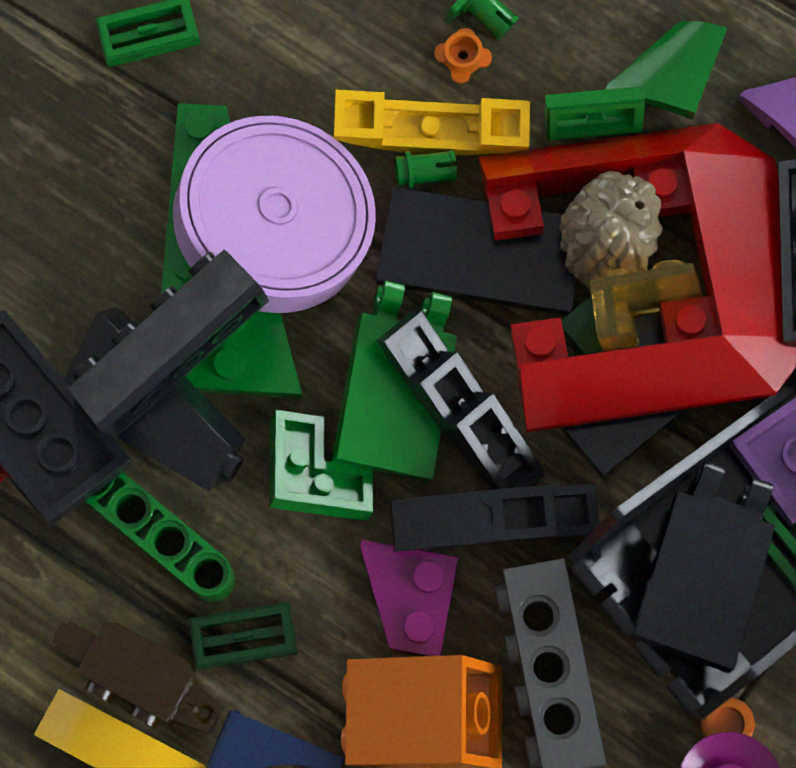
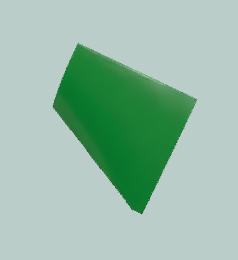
M701 21L678 22L608 83L606 89L642 86L645 96L644 110L647 104L693 120L727 27Z

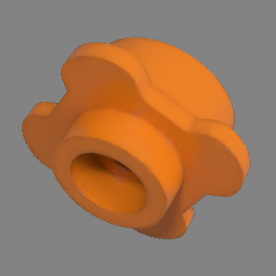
M469 28L459 29L457 33H454L447 39L445 44L437 45L434 52L436 61L444 63L451 71V79L459 84L468 82L473 72L479 68H487L492 61L490 50L483 48L480 39ZM461 52H465L468 57L460 59L458 55Z

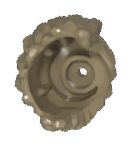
M613 171L599 174L598 177H594L591 182L583 186L575 200L569 204L566 213L560 218L558 225L562 235L560 249L567 252L565 266L571 274H574L580 280L581 284L587 286L590 293L601 292L603 295L609 296L612 292L619 294L624 289L628 290L635 287L647 274L648 257L658 249L657 238L663 231L658 220L661 199L655 194L656 189L654 185L638 176L632 177L629 174L622 175L620 172Z

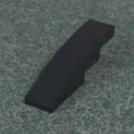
M422 311L410 312L376 340L404 382L433 420L493 490L529 487L546 473L495 395L483 392L459 354L446 349Z

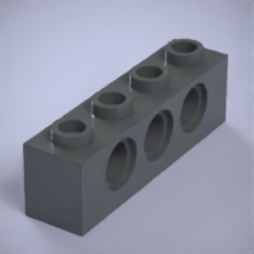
M564 558L503 569L501 576L502 584L494 585L499 614H509L512 634L504 635L508 662L510 666L519 664L523 684L514 686L519 716L529 715L533 736L524 738L529 767H603L606 764ZM533 606L546 609L551 616V626L547 630L540 632L529 629L523 620L525 610ZM543 656L556 659L562 669L561 678L552 683L539 680L533 670L534 662ZM551 707L565 709L572 719L570 731L562 735L551 733L544 724L545 711Z

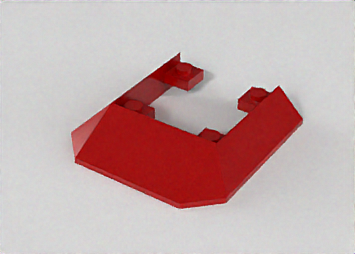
M719 123L479 157L485 201L488 202L494 241L543 234L544 224L539 197L581 191L583 186L591 182L594 177H598L599 174L608 171L620 172L622 175L638 176L644 181L651 183L656 189L655 194L661 199V209L658 217L690 214L707 294L704 297L661 303L659 313L665 343L568 357L561 317L511 324L510 333L519 378L518 388L526 432L776 396L796 368V347L786 346L783 342L779 174L774 158Z

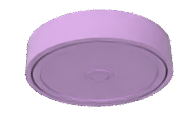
M255 116L236 120L222 126L206 137L195 149L185 166L173 205L174 231L180 250L188 265L192 267L209 252H213L217 256L225 249L263 288L269 302L259 311L269 313L302 311L317 306L336 295L351 280L364 259L372 242L376 222V209L371 186L353 155L340 142L323 130L300 120L281 116Z

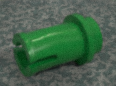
M408 150L404 151L403 156H395L394 166L397 185H406L407 189H413L414 184L456 181L457 166H451L456 161L454 150L411 155Z

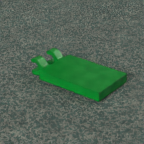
M385 280L383 287L378 286L376 289L373 314L361 313L357 317L332 461L429 482L433 480L441 428L407 386L376 342V340L399 322L396 321V317L404 296L405 285ZM432 292L430 299H423L421 311L446 349L454 352L457 335L443 332L444 325L449 316L452 297Z

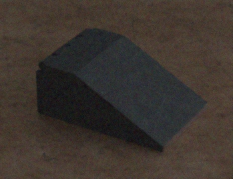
M796 378L782 387L776 396L768 397L618 506L569 555L571 560L576 563L569 570L593 598L601 591L607 595L608 598L599 607L625 638L633 632L673 496L678 491L690 495L697 469H702L706 460L725 467L715 496L740 505L746 485H751L753 478L729 447V444L796 398ZM778 512L775 513L776 517L796 540L794 529L791 526L788 527ZM773 532L771 542L796 571V559ZM766 558L735 670L729 674L639 641L632 647L659 679L670 672L676 680L666 688L689 716L697 711L702 719H704L796 645V593Z

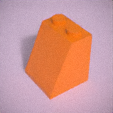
M464 655L347 659V673L342 682V693L346 701V725L341 734V746L345 754V765L365 768H502L501 665Z

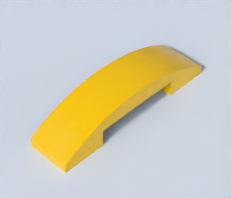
M335 91L334 139L338 141L387 151L404 152L409 150L410 153L415 154L454 150L455 155H486L519 152L529 149L530 101L482 98L479 105L386 100L384 99L385 92Z
M58 689L34 733L40 739L95 768H206L205 765L60 689Z

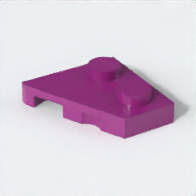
M362 540L361 552L389 650L422 657L441 656L458 557L421 550L394 552L393 545Z

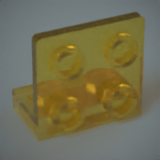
M680 260L662 261L655 264L652 270L635 273L630 269L610 270L602 275L603 278L590 280L597 339L604 352L638 346L634 317L630 316L659 311L660 304L663 302L704 297L694 265L692 263L684 264Z

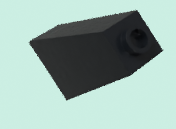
M113 307L97 312L64 379L69 387L77 381L72 376L73 373L85 361L94 355L101 360L115 347L111 342L112 338L123 327L132 322L123 311ZM186 377L117 437L207 491L212 490L224 481L230 483L244 461V457L239 452L246 439Z

